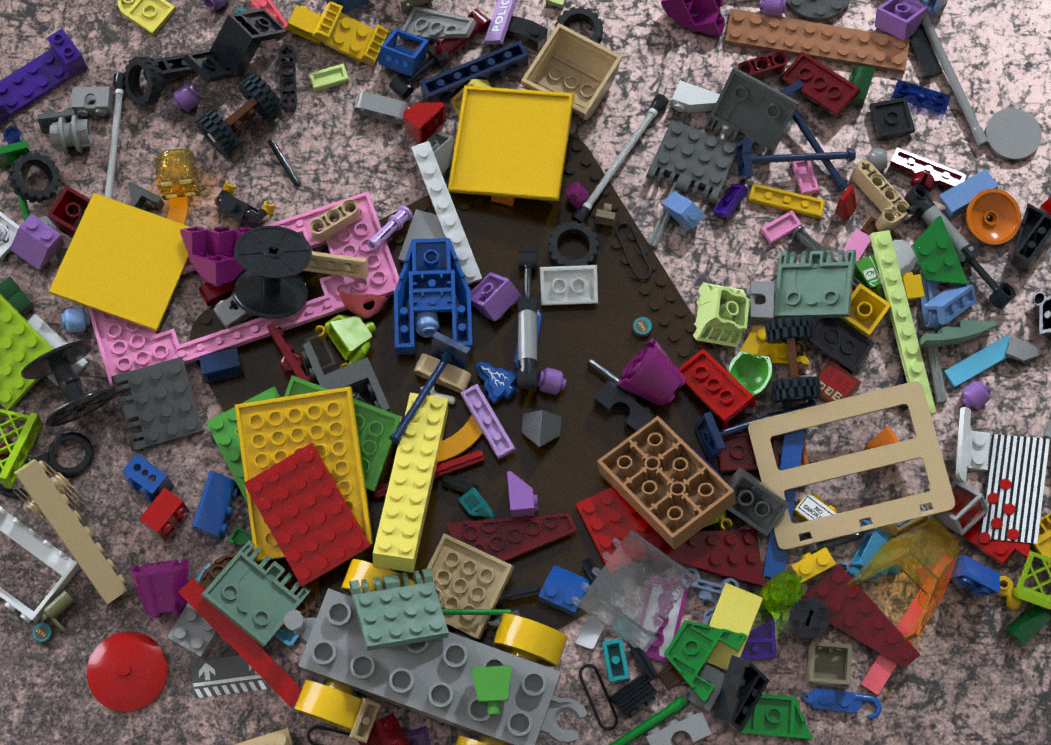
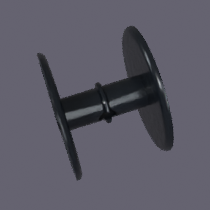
M261 226L242 234L235 244L234 251L237 261L247 271L243 272L233 285V297L236 303L244 311L254 316L268 319L284 318L300 311L305 306L309 293L305 281L298 273L303 271L311 261L312 249L309 242L298 232L281 226Z
M80 340L57 347L39 356L21 371V376L29 380L53 374L58 383L57 389L62 391L67 401L46 417L45 426L56 427L78 420L100 409L116 396L117 391L113 388H102L84 393L79 383L81 378L76 377L71 365L80 361L92 350V341ZM63 381L66 383V389L62 384Z

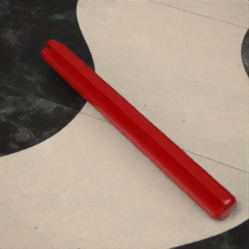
M478 450L437 465L434 478L484 461L483 452ZM389 482L377 486L376 491H373L376 499L386 496Z

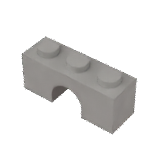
M696 711L686 714L684 720L678 722L675 719L666 724L667 727L659 730L658 727L647 732L648 736H646L645 740L647 745H672L671 739L674 735L684 734L693 745L711 737L712 733L702 712L696 714Z

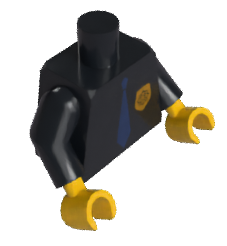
M229 181L225 182L223 190L215 199V205L219 207L218 210L251 228L267 215H272L275 204L269 205V201H265L263 209L258 210L231 196L236 184L231 186L228 184Z

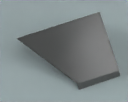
M545 410L523 414L522 434L540 447L560 436L562 417Z

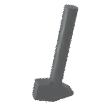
M859 532L820 543L813 542L804 547L802 552L804 555L808 552L814 554L825 547L828 549L862 539V535Z

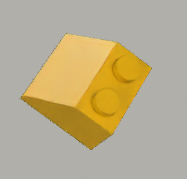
M859 283L851 296L850 317L840 318L869 338L891 307V304Z

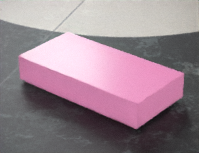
M811 161L791 162L800 194L810 195L819 193L820 189Z
M791 210L763 226L760 231L768 243L772 245L793 233L802 224Z

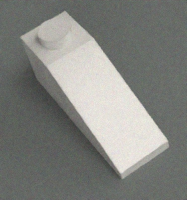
M680 80L673 95L671 107L676 111L687 113L712 111L720 94Z

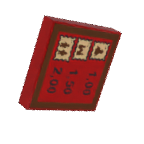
M832 359L817 374V377H820L822 395L820 399L825 403L850 397L861 384L860 380Z

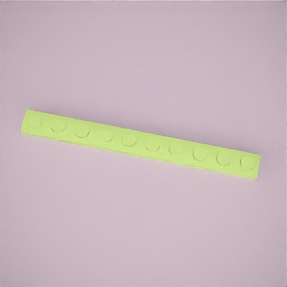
M890 230L871 233L870 239L885 298L891 304L889 314L907 383L918 381L923 385L931 415L935 414L936 409Z

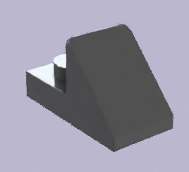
M129 181L128 188L133 207L141 209L145 204L151 209L157 208L160 211L165 204L160 196Z

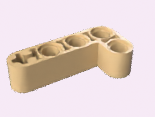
M861 160L853 170L851 177L882 212L876 220V228L880 232L891 231L899 226L908 216L906 209L910 205L871 162Z

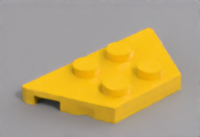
M753 326L740 352H747L759 357L762 355L768 356L772 360L773 365L790 366L787 343H767L765 326ZM804 352V356H801V361L808 367L809 360Z

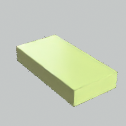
M344 63L309 73L314 92L349 82Z

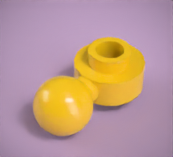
M1000 576V583H1005L1007 587L1003 588L1000 586V591L996 595L1006 597V606L1009 609H1019L1022 605V600L1012 595L1013 581L1007 576Z

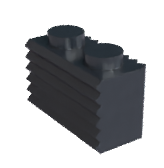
M642 673L610 696V700L624 719L627 716L632 718L640 712L638 708L644 704L647 707L656 700L657 691L644 673Z

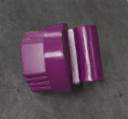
M579 182L570 184L565 190L568 201L577 209L590 197L586 188L581 186Z

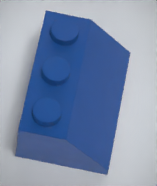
M213 470L209 472L192 527L200 536L221 541L222 536H225L227 533L228 525L226 523L228 517L231 518L234 506L232 504L234 499L238 498L240 489L235 480Z

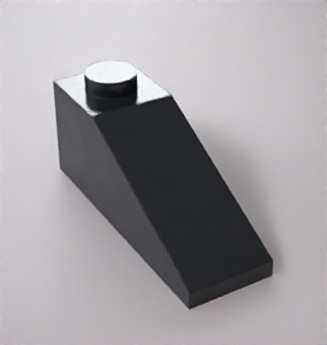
M512 16L506 36L515 41L521 40L524 46L539 53L547 41L548 29L532 20Z
M185 55L154 60L155 62L157 61L158 67L162 71V86L196 73L184 60ZM143 71V75L147 81L145 71Z

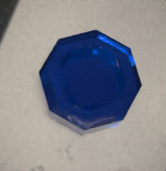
M9 126L4 130L3 138L8 144L21 142L22 133L16 126Z

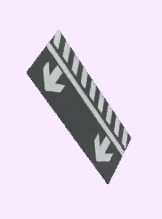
M240 655L191 661L195 698L271 689L264 679Z

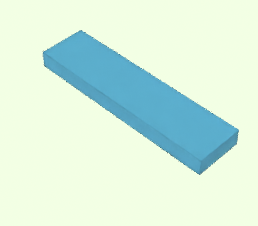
M1009 335L945 370L943 374L952 387H958L1009 358L1004 356L1010 340Z

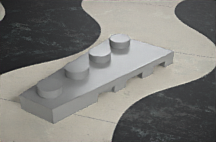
M414 6L402 31L424 39L469 38L476 25V21L474 18ZM399 35L401 40H411Z

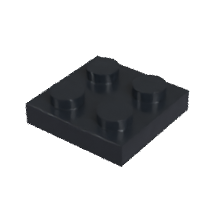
M906 97L870 104L869 108L878 140L915 132Z

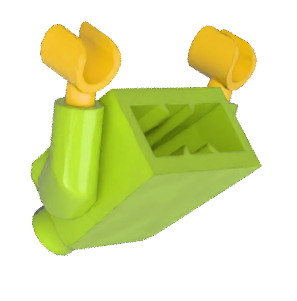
M337 315L326 322L324 327L322 325L317 326L315 332L319 333L323 330L318 335V338L325 339L328 335L346 361H350L340 366V368L362 360L366 356L372 339L371 333L376 331V327L372 321L364 324L359 316Z

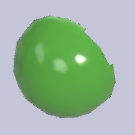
M740 352L732 359L728 367V372L753 396H758L765 392L774 379L775 369L772 360L768 356L762 355L759 357L747 352Z

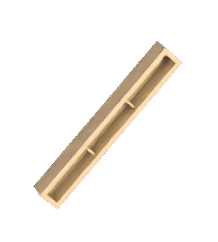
M35 459L31 460L15 471V476L103 601L109 604L127 591L124 586L127 582L121 574L116 575L113 570L116 567L110 558L106 560L102 555L105 552L98 542H93L91 539L93 534L87 526L83 527L79 522L82 518L76 510L72 511L68 505L71 502L64 493L61 495L58 492L57 488L59 485L53 477L49 479L45 473L48 469L42 461L37 462Z

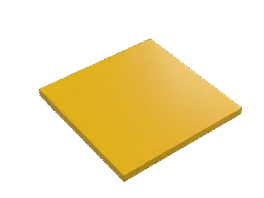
M464 85L448 191L452 193L559 201L574 93Z
M93 193L49 289V294L157 332L189 259L180 229L190 228V226Z

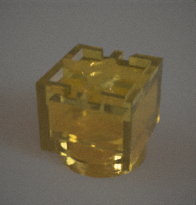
M170 149L161 152L155 158L156 182L163 200L186 196H200L198 168L193 152L186 149Z

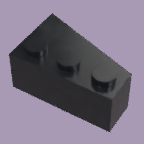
M1027 203L1011 263L1026 273L1031 270L1051 242V215Z
M732 655L713 717L722 726L741 733L770 680L749 660Z

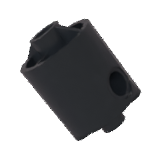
M800 599L793 605L789 613L788 622L790 630L801 640H816L825 633L829 626V611L817 599ZM811 616L810 624L806 625L807 617Z

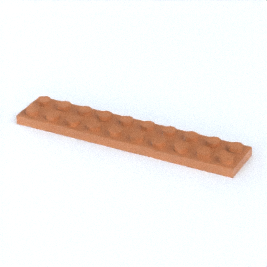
M737 9L730 10L725 44L771 52L782 51L795 56H799L804 52L814 59L855 66H867L903 74L906 70L910 43L909 38L903 41L888 34L785 17H766L761 13Z

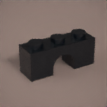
M608 380L594 397V404L608 415L615 408L621 407L626 409L629 416L624 421V427L632 434L654 419L650 408L641 406L633 395H627L617 383H611Z

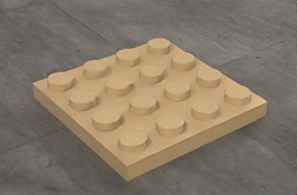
M444 533L427 569L431 570L441 609H494L514 566ZM444 615L446 624L479 640L491 615Z

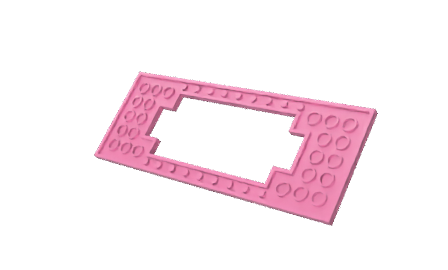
M367 191L266 225L281 226L292 229L301 235L304 234L311 249L327 244L330 254L365 258L368 260L369 276L366 279L339 275L321 278L319 280L325 296L307 301L300 311L291 316L278 319L260 317L179 344L174 328L156 334V331L87 307L111 388L114 389V387L128 384V381L113 384L111 377L178 357H183L186 365L199 360V356L233 349L271 336L267 325L272 322L276 328L280 326L285 331L347 310L339 296L341 291L350 295L375 294L383 297L394 294L399 281V275L386 240L375 251L367 245V241L381 229L369 192ZM353 199L358 203L361 213L358 221L325 241L318 242L313 239L309 228L312 220L345 200ZM350 209L348 212L351 213L355 211V209ZM333 219L331 222H337L339 219ZM319 228L315 232H320L323 229ZM190 258L182 275L195 271ZM367 299V300L364 302V304H365V303H368V302H371V301H374V300H373V299Z

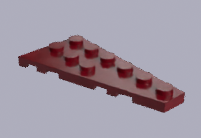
M570 513L520 518L483 519L482 521H463L457 523L445 522L451 537L504 562L577 532Z
M837 564L794 602L796 603L804 598H814L821 601L828 608L830 625L904 668L920 656L919 652L840 564Z

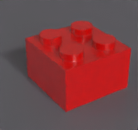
M164 488L139 519L148 530L163 541H166L167 538L170 539L175 534V528L179 523H183L187 519L189 509L181 499Z

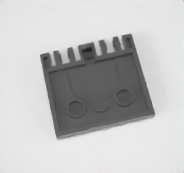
M734 67L711 112L705 129L712 131L718 121L714 134L718 135L723 125L729 127L724 135L725 140H729L735 130L736 132L731 140L732 143L738 144L742 139L750 138L751 151L755 143L761 145L756 156H762L765 148L767 150L764 155H774L800 102Z
M671 120L646 178L654 180L657 171H659L656 182L660 183L664 173L669 174L667 186L671 187L675 177H677L675 189L687 193L691 183H693L691 195L695 196L699 186L705 188L702 193V199L706 200L711 190L709 202L716 204L737 156L736 144Z
M183 357L111 377L113 384L128 381V384L114 387L117 392L130 388L132 395L117 399L118 403L134 400L133 404L120 407L123 421L139 417V421L125 424V428L132 429L141 425L143 431L128 436L129 441L141 437L145 438V440L131 443L132 451L204 431Z

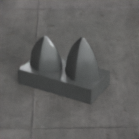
M48 108L43 114H38L37 116L41 132H50V125L58 122L59 117H65L66 122L70 123L72 116L76 115L75 110L66 108L61 112H55L53 109Z

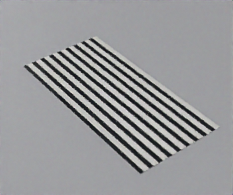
M992 434L984 498L989 511L986 517L981 518L979 534L987 532L990 534L991 539L1037 544L1050 439ZM1006 478L1011 481L1010 489L1003 490L1000 488L999 483L1002 479ZM990 493L998 494V503L990 504L987 501V496ZM1011 503L1015 506V512L1012 515L1004 513L1003 507L1005 504ZM1000 518L1003 521L1002 528H992L991 520ZM1009 529H1017L1019 538L1016 540L1008 539L1007 531Z

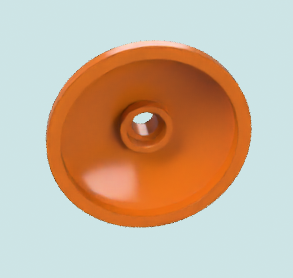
M987 189L979 192L971 199L966 211V221L970 232L976 239L988 245H999L1011 240L1016 235L1021 224V212L1016 200L1009 193L1000 189ZM987 216L991 218L990 222L987 221Z

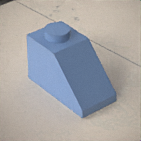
M675 191L661 203L685 231L693 229L706 216L693 201Z

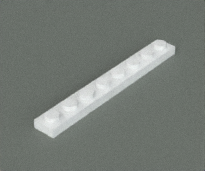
M427 141L411 147L446 238H450L467 284L482 280L430 142Z

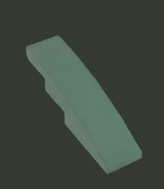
M960 320L954 327H942L936 334L925 333L918 340L919 347H941L969 341L989 333L997 325V321Z

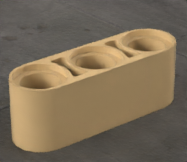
M353 199L345 200L312 220L309 228L313 239L318 242L325 241L358 221L361 216L358 203ZM350 209H355V211L351 213L348 212ZM333 219H339L337 222H331ZM319 228L323 229L320 232H315Z
M421 354L413 372L428 380L440 360L427 354ZM448 363L436 383L461 393L466 389L472 375Z

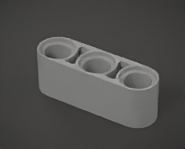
M361 91L359 92L354 111L364 116L396 124H404L403 113L410 105L401 100Z

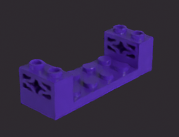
M62 28L47 37L51 46L50 50L0 81V124L88 68L82 54Z

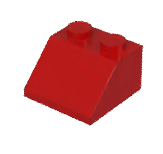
M442 102L415 103L412 107H408L403 113L405 131L419 144L423 143L447 121L445 104Z

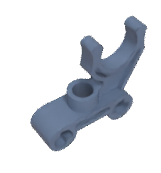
M688 568L682 574L681 580L684 585L699 590L698 599L715 604L713 608L708 609L703 615L702 624L708 625L710 618L713 616L725 583H731L739 588L738 582L733 578H727L721 584L700 579L699 572L694 568ZM687 573H693V577L696 578V581L692 583L688 582V578L685 577V575Z

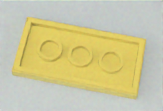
M725 583L709 625L714 628L744 633L747 635V638L738 652L719 642L707 660L708 663L727 670L732 655L741 657L763 597Z

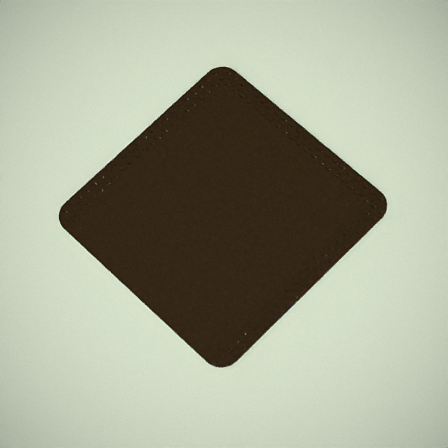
M572 135L568 136L559 201H554V204L537 199L515 198L514 205L509 206L492 202L489 195L449 192L482 280L490 272L505 277L512 282L521 294L519 298H524V270H519L518 251L538 252V270H532V297H537L538 310L542 314L537 345V376L545 368L560 370L563 373V378L566 379V385L564 390H560L556 395L541 392L539 386L537 389H518L517 387L516 392L511 398L507 400L503 397L494 404L488 398L489 393L484 388V381L479 377L475 366L479 362H484L496 369L504 368L507 371L513 370L517 373L518 369L514 366V359L518 344V299L496 321L484 317L471 305L473 352L469 354L466 371L472 377L466 389L478 384L514 445L515 451L498 460L483 434L471 448L453 459L481 450L485 460L445 475L452 476V479L455 477L468 481L469 484L479 485V494L495 513V518L511 517L508 471L513 472L533 489V495H537L538 511L534 512L535 516L570 513L577 532L507 561L506 563L513 565L514 569L504 590L538 584L541 592L545 580L554 565L590 580L582 566V561L591 558L612 596L616 598L677 563L649 556L610 575L580 516L576 503L612 487L600 474L597 460L633 435L624 427V421L629 416L626 409L618 407L613 409L608 415L594 404V397L608 380L588 367L587 363L592 359L622 381L623 378L620 375L630 360L642 349H646L644 345L649 340L654 339L661 345L677 368L702 349L706 350L726 370L727 368L711 343L698 341L694 338L693 334L697 329L694 325L696 321L694 315L610 182L607 183L595 203H593L588 219L584 223L587 227L593 229V233L597 235L599 243L598 255L595 262L591 264L597 265L598 303L541 305L540 267H556L554 262L551 261L548 252V242L551 233L556 230L557 226H562L565 222L572 223L571 216L577 209L568 201L565 190L570 184L579 182L581 186L586 188L588 195L591 196L605 175L589 148ZM429 195L406 206L410 209L413 216L416 209L437 215ZM605 203L612 204L611 212L616 213L613 227L595 223L597 209L603 210ZM398 211L380 219L381 228L388 223V218L391 215H395ZM412 219L406 221L401 230L395 231L386 240L399 276L404 263L399 262L398 258ZM621 222L630 223L635 230L652 268V274L648 279L640 280L636 278L615 232L616 226ZM621 225L618 228V233L638 276L646 277L649 274V268L632 230L628 225ZM570 234L560 239L558 251L564 258L577 260L583 258L588 253L589 244L584 237ZM326 247V248H324L323 250L319 251V252H321V253H328V254H330V251H329V248H328V247ZM310 271L298 273L308 287L307 301L325 296L319 279L331 274ZM482 280L469 284L468 287L472 291ZM391 294L389 300L377 314L370 318L359 317L364 324L372 321L376 327V331L371 333L370 348L364 358L368 357L391 413L401 416L402 422L405 417L410 393L419 394L421 392L420 388L428 381L413 371L421 354L430 355L432 337H423L417 334L415 330V354L396 355L394 294ZM374 301L363 304L366 310H371L375 306ZM216 305L204 311L197 318L191 329L190 341L226 329L213 310ZM347 309L283 331L285 337H283L286 343L290 342L294 351L302 357L304 362L303 372L305 374L309 373L311 376L301 353L305 351L303 344L306 343L305 339L318 334L315 332V328L319 325L324 327L326 322L337 315L351 317L358 315ZM436 312L440 324L437 332L453 339L452 312ZM252 316L251 318H249V319L246 320L245 322H248V321H251V320H254V319H257V318H260V317ZM639 317H647L652 322L651 333L645 337L637 336L633 331V323ZM328 335L325 339L337 365L324 370V375L340 369L343 363L350 362L343 358ZM268 336L235 347L240 356L244 375L208 383L223 412H226L235 407L236 404H241L274 386L280 397H284L291 376L283 372L280 365L283 355L273 338ZM316 338L310 341L321 367L332 363L322 340ZM197 360L196 362L201 369L200 360ZM435 383L434 390L436 393L456 398L454 404L448 403V415L442 438L443 441L457 433L472 414L460 393ZM683 384L681 388L675 390L674 399L669 404L665 403L663 406H659L637 395L635 396L638 400L637 403L643 407L647 406L650 408L654 418L660 417L691 449L694 447L707 460L694 427L702 415L708 412L712 413L718 430L724 429L723 421L690 389ZM368 390L360 393L365 403L375 406ZM745 407L728 421V425L731 427L758 417L752 408ZM545 410L561 416L560 436L540 447L522 434L523 414ZM392 444L377 486L390 481L398 444ZM777 449L778 462L780 466L781 454ZM719 458L709 462L721 475L720 477L728 483L735 472L720 473ZM747 471L761 481L759 471ZM443 476L433 480L414 571H419L420 576L421 570L427 569L443 534L445 533L450 536L445 522L457 523L492 519L484 516L469 515L458 500L465 493L451 489V486L449 488L442 486ZM367 489L366 495L373 539L372 547L317 578L319 590L324 598L328 588L352 597V595L341 589L352 559L373 563V550L386 496L376 499L373 491ZM728 509L725 511V518L732 521L730 528L726 522H723L725 530H737L748 524ZM719 522L702 528L700 531L721 530L719 529ZM392 570V571L397 572V573H399V574L406 572V571ZM406 572L408 578L413 580V573ZM590 582L575 617L539 602L538 596L505 602L503 607L495 609H510L511 612L518 609L520 617L559 630L586 615L592 608L596 609L604 603L593 583ZM491 615L489 621H494L501 615ZM446 624L448 631L451 633L455 631L465 633ZM492 627L483 631L480 640L476 641L504 651L493 644L498 627ZM388 703V704H390V705H392V706H395V707H398V708H402V707L396 706V705H394V704Z

